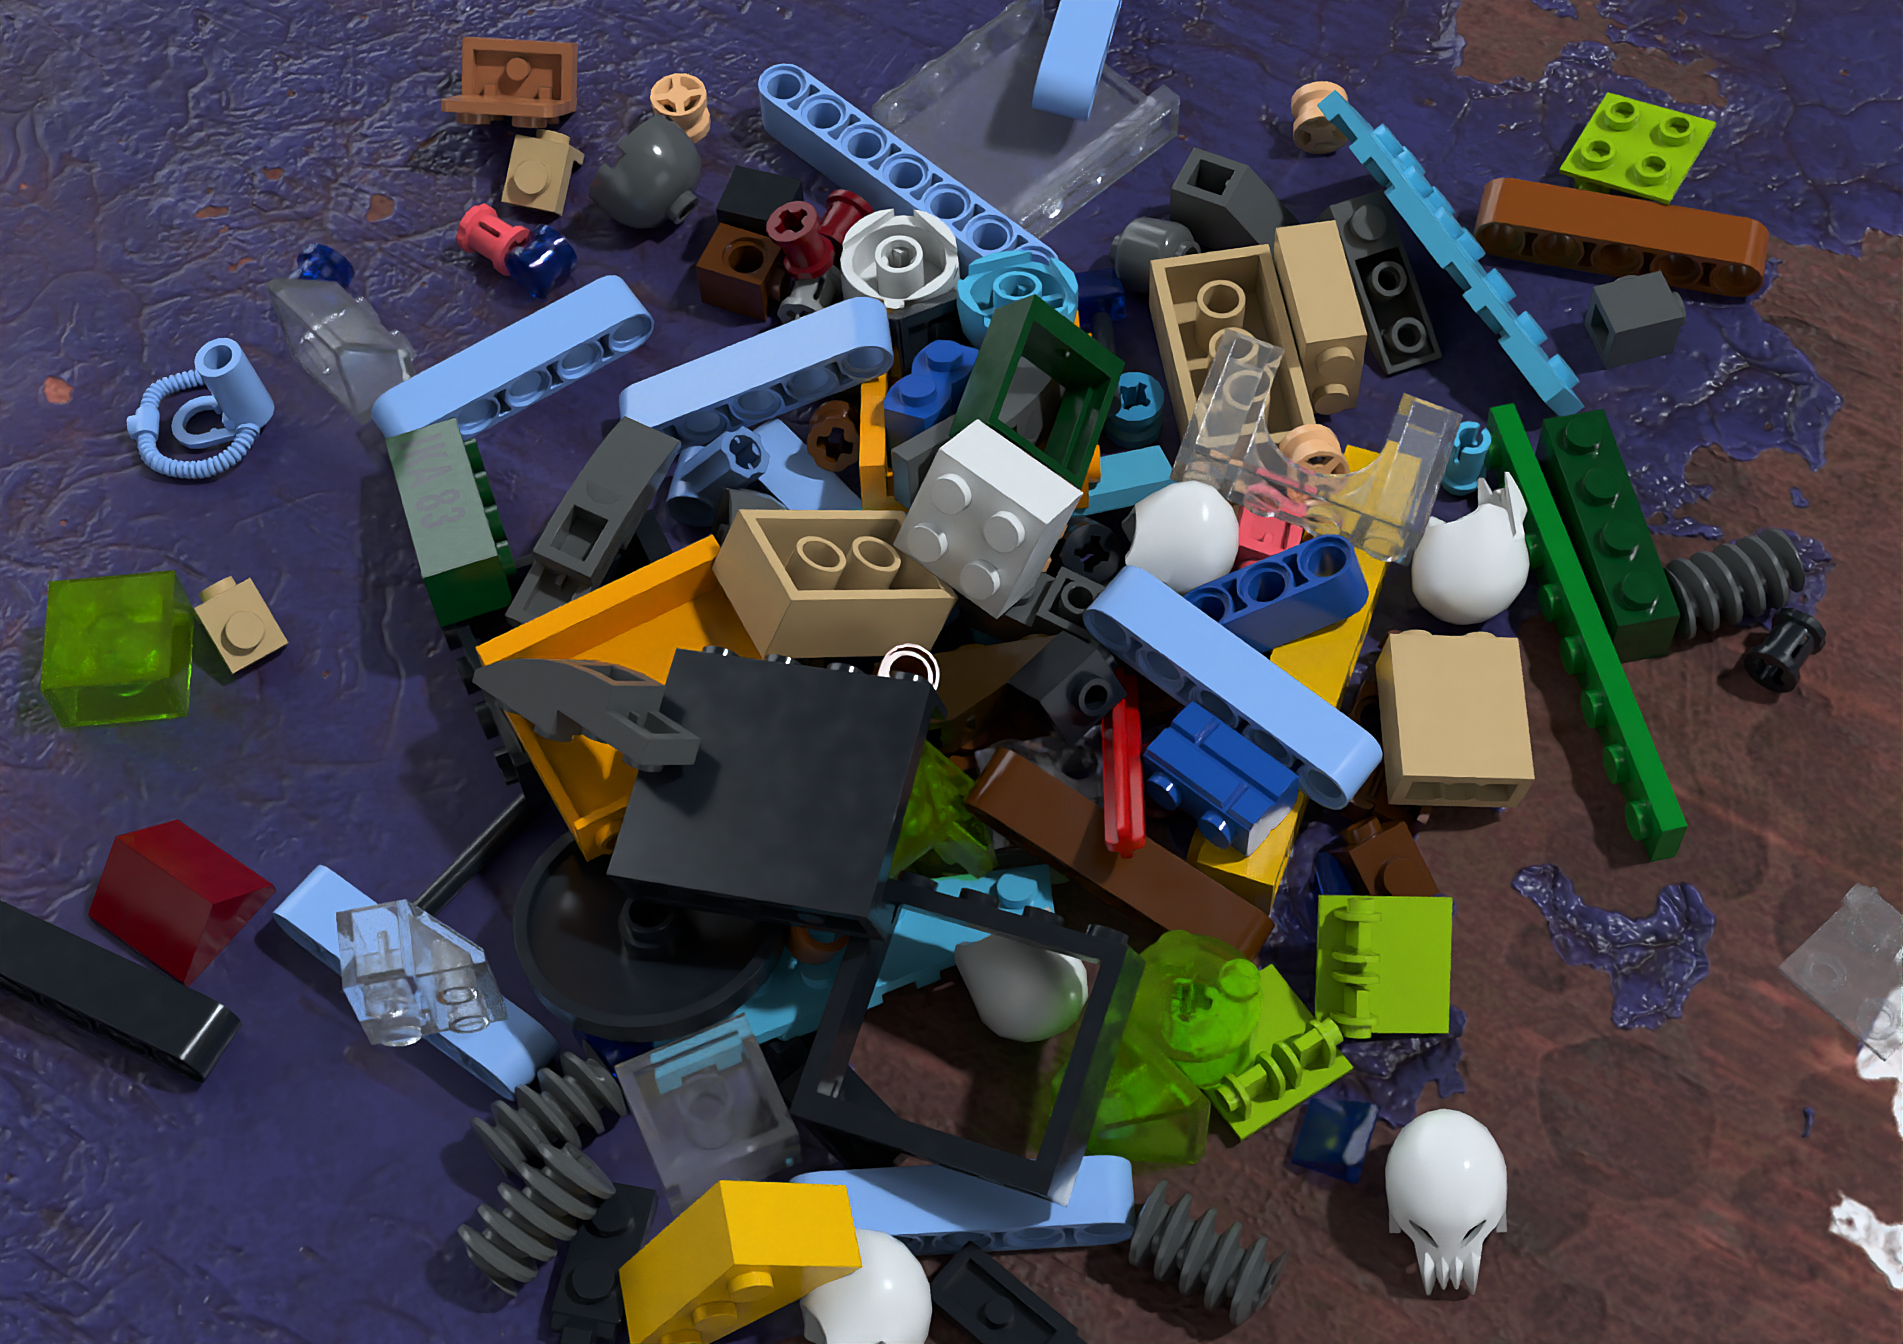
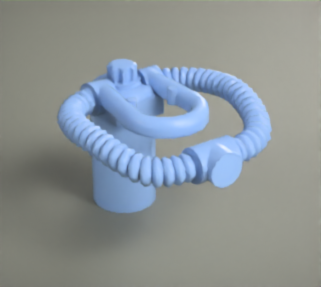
M218 338L206 343L196 354L194 361L195 372L193 370H189L188 373L184 371L182 375L177 373L175 376L170 375L169 379L164 377L162 381L157 380L156 383H152L143 394L140 407L136 410L135 415L128 416L127 429L129 435L138 443V454L141 455V460L152 470L165 474L168 477L173 476L182 479H197L198 477L203 479L211 475L216 476L218 472L223 473L224 469H230V465L235 466L236 461L240 462L241 456H246V451H250L254 440L259 438L260 429L273 416L274 403L241 347L232 339ZM205 383L212 395L192 399L179 408L171 424L173 435L181 445L190 449H203L230 441L234 442L231 443V446L227 447V450H223V454L219 453L218 456H213V459L208 458V460L184 462L163 456L157 450L155 443L159 436L160 413L157 408L160 401L169 393L179 392L180 389L185 390L186 387L191 389L192 386H203ZM204 410H214L216 414L222 413V423L226 428L218 430L212 428L210 432L199 435H192L186 432L187 422L196 413Z

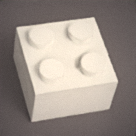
M977 419L939 448L893 545L998 619L1034 587L1083 492Z

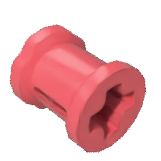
M483 203L473 206L465 213L459 223L456 243L459 248L467 253L478 252L491 260L494 269L502 275L511 276L517 273L529 259L533 250L534 237L533 233L523 226L512 227L499 219L496 210Z

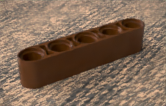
M997 748L962 802V806L983 824L1201 965L1229 981L1241 983L1275 928V923L1264 912L1147 836L1146 845L1141 849L1134 850L1135 856L1133 858L1122 859L1120 852L1108 851L1105 846L1104 809L1009 749Z

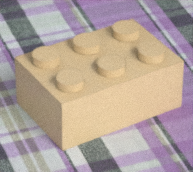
M739 509L712 566L713 572L763 659L769 654H778L790 658L885 656L887 652L897 645L907 643L920 645L930 652L958 597L950 585L893 545L906 518L904 511Z

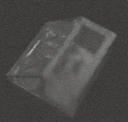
M404 899L336 912L343 990L371 1045L382 1043L392 1047L406 1046L417 1042L423 1035L450 1030L460 1034L475 1033L484 1030L492 1022L508 1020L506 1004L484 949L416 905Z

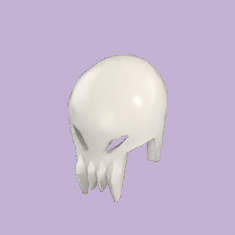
M1504 472L1505 488L1494 490L1493 492L1484 478L1477 480L1478 508L1474 512L1448 523L1433 516L1427 517L1420 528L1411 565L1412 591L1420 605L1441 621L1456 625H1467L1489 620L1507 609L1526 583L1530 563L1522 523L1527 513V507L1517 484L1509 472Z
M1196 480L1173 483L1137 502L1130 514L1122 521V528L1132 543L1130 550L1125 555L1126 565L1142 568L1182 597L1196 587L1229 574L1233 567L1239 547V524L1232 506L1213 486ZM1109 578L1099 584L1107 587L1114 578Z
M1050 907L1044 908V910L1052 912ZM993 934L974 942L964 941L955 946V963L969 990L981 1021L999 1037L1022 1042L1040 1041L1056 1036L1077 1021L1088 998L1087 973L1080 959Z
M1439 1109L1429 1111L1416 1117L1402 1128L1388 1154L1385 1177L1389 1207V1233H1400L1403 1230L1413 1240L1427 1295L1431 1294L1436 1277L1442 1289L1446 1288L1449 1277L1454 1288L1458 1289L1463 1278L1470 1294L1474 1295L1484 1239L1493 1229L1496 1230V1233L1507 1232L1506 1164L1494 1138L1488 1129L1477 1120L1455 1110ZM1477 1226L1468 1237L1463 1239L1469 1230ZM1421 1228L1428 1231V1233L1433 1239L1428 1237Z
M855 1228L863 1267L840 1279L819 1286L801 1298L800 1307L805 1324L804 1337L816 1344H924L928 1336L932 1316V1302L929 1282L922 1265L904 1243L888 1233Z

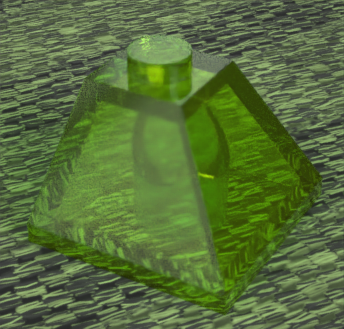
M1129 1017L1086 1147L1093 1155H1113L1132 1161L1196 1164L1205 1156L1211 1101ZM1069 1059L1051 1082L1052 1111Z

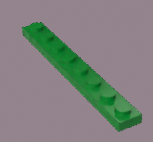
M1514 403L1490 408L1486 429L1491 435V444L1486 452L1484 465L1487 471H1494L1499 483L1498 489L1505 488L1504 472H1509L1525 501L1527 513L1522 524L1529 555V571L1534 570L1540 585L1538 590L1540 608L1547 622H1554L1560 635L1559 651L1565 671L1568 675L1575 674L1581 687V708L1585 722L1590 729L1597 728L1603 742L1602 756L1607 777L1612 784H1620L1626 799L1625 818L1629 832L1635 841L1642 840L1650 862L1676 857L1688 827L1516 407Z

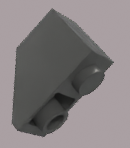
M1196 147L1193 148L1171 187L1169 221L1187 227L1195 242L1217 251L1269 244L1273 259L1276 228L1299 225V221L1249 165Z

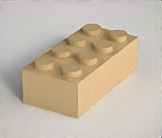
M1269 244L1150 260L1149 309L1190 481L1196 480L1201 482L1213 474L1232 473L1244 478L1248 483L1259 487L1288 484L1286 474L1283 472L1278 458L1279 445L1286 434L1296 427L1316 424Z

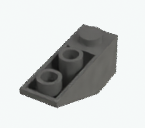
M1381 189L1330 205L1312 223L1336 221L1367 332L1366 342L1385 376L1443 356L1388 198L1384 193L1385 189Z

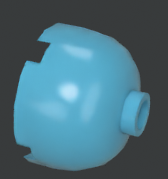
M1030 251L995 252L973 261L968 266V276L964 280H961L959 277L956 285L957 309L962 331L970 344L975 349H978V351H980L994 310L1033 294H1036L1071 322H1075L1078 308V284L1074 272L1062 261L1050 257V266L1043 263L1032 262V252Z

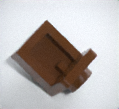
M1377 816L1365 818L1344 829L1341 832L1344 842L1327 851L1333 864H1346L1361 896L1432 897L1439 893L1405 821L1379 822Z

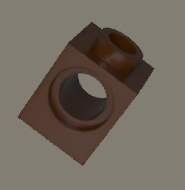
M720 222L696 264L702 302L766 322L776 302H782L786 299L792 285L793 277L788 274L783 264L785 253L782 247L774 244L770 237Z

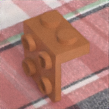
M462 37V94L441 99V111L456 112V122L463 124H491V121L504 120V115L512 116V126L545 128L547 124H559L561 115L576 111L578 43Z

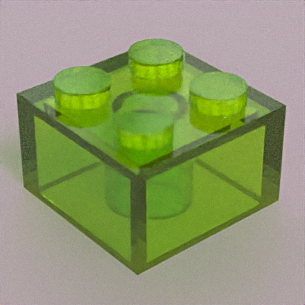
M175 570L49 581L40 690L62 728L189 716L194 609Z

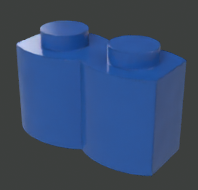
M936 340L917 354L912 363V374L900 379L890 388L884 400L888 467L892 468L891 449L956 414L977 359L978 349L963 346L950 340Z

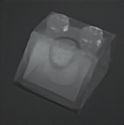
M274 278L265 284L292 358L362 425L372 420L371 410L373 405L383 393L416 375L412 363L416 359V353L412 345L397 329L389 332L382 326L376 311L364 297L359 295L354 299L337 282Z
M744 1012L614 1066L645 1151L672 1216L683 1213L719 1180L758 1181L802 1162L797 1129Z

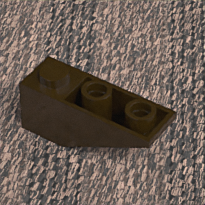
M1030 634L1018 641L987 646L975 643L966 644L954 651L932 654L937 661L940 671L936 692L948 710L946 721L931 719L921 757L953 753L1022 707L1007 681L1057 635ZM898 670L890 671V672H889V676L891 677V674L894 673V672H903V671H898Z

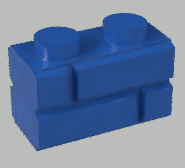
M1191 701L1172 721L1168 729L1165 728L1146 748L1143 754V782H1145V789L1150 797L1167 810L1173 811L1179 807L1197 820L1200 832L1213 845L1221 849H1227L1231 845L1246 857L1250 856L1268 837L1270 831L1280 824L1293 809L1297 801L1300 776L1196 702Z

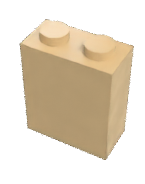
M1331 220L1276 228L1273 263L1313 414L1331 415L1344 409L1357 408L1367 332L1336 221Z
M1408 630L1399 634H1389L1376 662L1388 804L1518 808L1535 780L1518 638L1495 637V635L1488 632H1472L1463 636L1432 635L1425 630Z

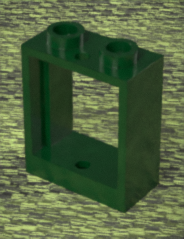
M1036 294L994 310L948 436L951 438L955 437L971 423L979 419L1071 485L1081 490L1125 362ZM1021 356L1066 388L1044 452L998 419Z

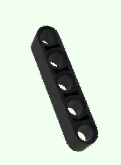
M0 900L1 991L187 1079L199 1083H204L242 1026V1022L237 1015L221 1003Z

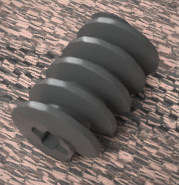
M1776 528L1767 529L1759 533L1758 537L1745 536L1737 540L1735 545L1730 543L1721 544L1715 547L1712 552L1699 551L1691 555L1689 560L1684 558L1675 559L1669 562L1666 568H1663L1680 612V618L1675 631L1685 641L1695 637L1697 630L1696 620L1703 630L1710 633L1719 628V613L1725 622L1734 625L1742 621L1743 608L1754 618L1763 615L1766 609V600L1774 609H1782L1788 606V588L1793 592L1799 593L1803 590L1805 584L1803 565L1795 546L1782 530Z
M584 1039L582 1044L587 1061L582 1060L570 1051H565L560 1055V1063L564 1074L563 1078L549 1068L543 1067L537 1072L541 1089L540 1094L525 1084H519L515 1087L517 1111L503 1101L496 1100L491 1104L495 1121L494 1127L479 1117L474 1116L468 1120L488 1154L507 1178L514 1173L522 1179L517 1170V1166L521 1161L533 1166L531 1160L536 1156L543 1160L537 1149L540 1141L555 1147L554 1143L561 1140L565 1144L569 1142L581 1149L582 1144L577 1129L579 1125L583 1123L599 1135L605 1132L600 1110L604 1107L622 1119L628 1115L620 1087L605 1064Z
M540 1141L537 1149L546 1164L545 1167L539 1170L521 1161L517 1166V1170L526 1185L525 1188L520 1191L501 1182L497 1190L506 1208L501 1212L481 1203L477 1211L485 1223L486 1229L480 1232L462 1223L457 1230L467 1247L466 1251L472 1261L495 1285L514 1297H517L519 1292L515 1280L524 1283L532 1282L537 1276L538 1268L535 1259L544 1262L552 1261L557 1255L558 1248L553 1237L563 1241L574 1238L578 1229L573 1216L583 1220L593 1218L597 1212V1206L592 1194L603 1199H611L616 1192L612 1182L600 1167L583 1151L569 1142H566L562 1149H558L544 1141Z
M1160 1181L1147 1199L1135 1223L1129 1251L1130 1264L1136 1268H1142L1156 1256L1154 1265L1155 1279L1160 1282H1167L1181 1270L1179 1280V1292L1181 1294L1191 1297L1206 1284L1205 1308L1216 1311L1228 1300L1232 1299L1229 1313L1230 1322L1241 1326L1262 1308L1271 1295L1285 1269L1290 1256V1250H1285L1272 1263L1266 1261L1267 1237L1261 1235L1246 1249L1240 1246L1243 1228L1241 1222L1235 1221L1222 1234L1215 1232L1218 1209L1211 1206L1197 1220H1194L1190 1217L1193 1195L1186 1192L1172 1206H1169L1165 1203L1168 1181Z

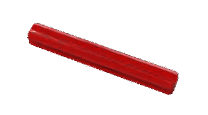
M1118 668L1113 673L1128 695L1101 719L1105 846L1108 851L1120 852L1122 859H1130L1135 856L1134 850L1141 849L1146 845L1140 696L1137 676L1124 674V669Z

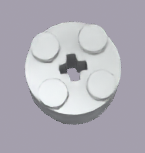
M894 209L874 212L860 219L849 229L842 243L840 271L843 301L855 297L875 298L885 305L887 314L956 290L960 273L956 238L953 232L943 221L934 215L914 209V216L894 215Z

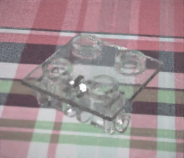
M1857 883L1842 899L1841 903L1843 906L1778 967L1777 971L1885 1062L1903 1044V915L1879 896L1880 890L1875 886L1870 888L1866 884L1863 886Z

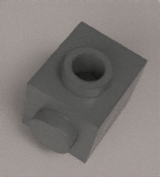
M1657 271L1640 276L1627 275L1614 282L1594 286L1584 325L1605 368L1609 369L1673 353L1680 328L1685 325L1686 312L1681 296L1677 292H1671L1662 272Z

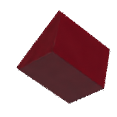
M176 819L115 836L88 916L95 924L178 983L189 987L276 892V889L272 883Z

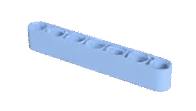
M783 63L773 65L761 74L758 82L764 129L769 135L842 189L860 195L870 204L874 212L894 209V215L914 216V209L930 213L939 218L950 228L956 238L959 273L964 279L968 276V266L973 261L995 252L1030 251L1032 252V262H1039L1050 266V257L1058 260V256L1051 248L802 68L793 64Z

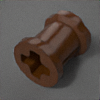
M831 400L821 404L813 412L809 423L807 450L820 468L828 471H842L847 466L858 461L860 453V412L852 404L841 400ZM832 428L844 430L839 444L828 441Z

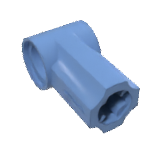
M742 426L735 432L725 431L706 447L690 446L683 449L679 455L665 503L668 514L676 521L688 526L698 528L712 526L719 499L725 488L744 489L765 474L770 455L765 451L761 443V436Z

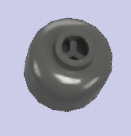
M1139 217L1132 220L1123 232L1114 238L1110 248V263L1115 268L1116 277L1122 288L1133 293L1149 296L1150 260L1199 254L1201 249L1199 244L1194 241L1187 227L1176 222Z

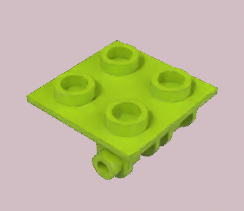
M1607 92L1560 167L1559 173L1575 178L1576 189L1609 194L1610 188L1669 205L1715 129L1716 122Z
M1318 895L1315 1019L1322 1022L1330 1018L1338 1026L1343 1036L1347 1038H1371V1033L1449 1034L1453 897Z
M1270 964L1161 1032V1036L1240 1141L1245 1140L1353 1070V1066L1337 1047L1338 1044L1343 1042V1036L1335 1022L1330 1018L1322 1022L1317 1021L1273 964Z

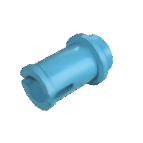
M1462 422L1454 427L1450 436L1448 453L1442 456L1438 463V479L1444 489L1451 494L1458 496L1468 495L1478 489L1477 480L1479 478H1486L1484 459L1491 444V435L1485 428L1480 433L1477 442L1476 436L1481 425L1477 422Z

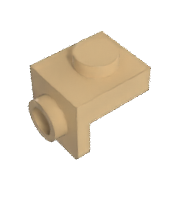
M537 129L535 138L516 134L501 201L510 206L562 216L573 164L582 166L585 154L569 145L570 137L562 133Z
M229 576L198 594L203 603L194 608L193 614L198 623L204 627L231 675L288 645L287 639L251 578L236 584L233 577Z

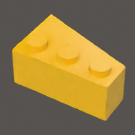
M719 1180L618 1269L630 1344H710L806 1296L817 1287L840 1279L862 1268L846 1185Z

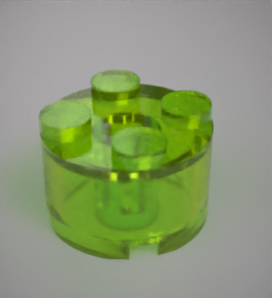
M1181 929L1164 933L1157 942L1140 954L1146 961V965L1123 1033V1040L1130 1054V1060L1136 1070L1149 1082L1174 1093H1200L1201 1088L1220 1084L1222 1076L1228 1072L1238 1077L1252 1060L1257 1046L1263 1004L1260 972L1239 950L1218 938L1202 934H1191Z

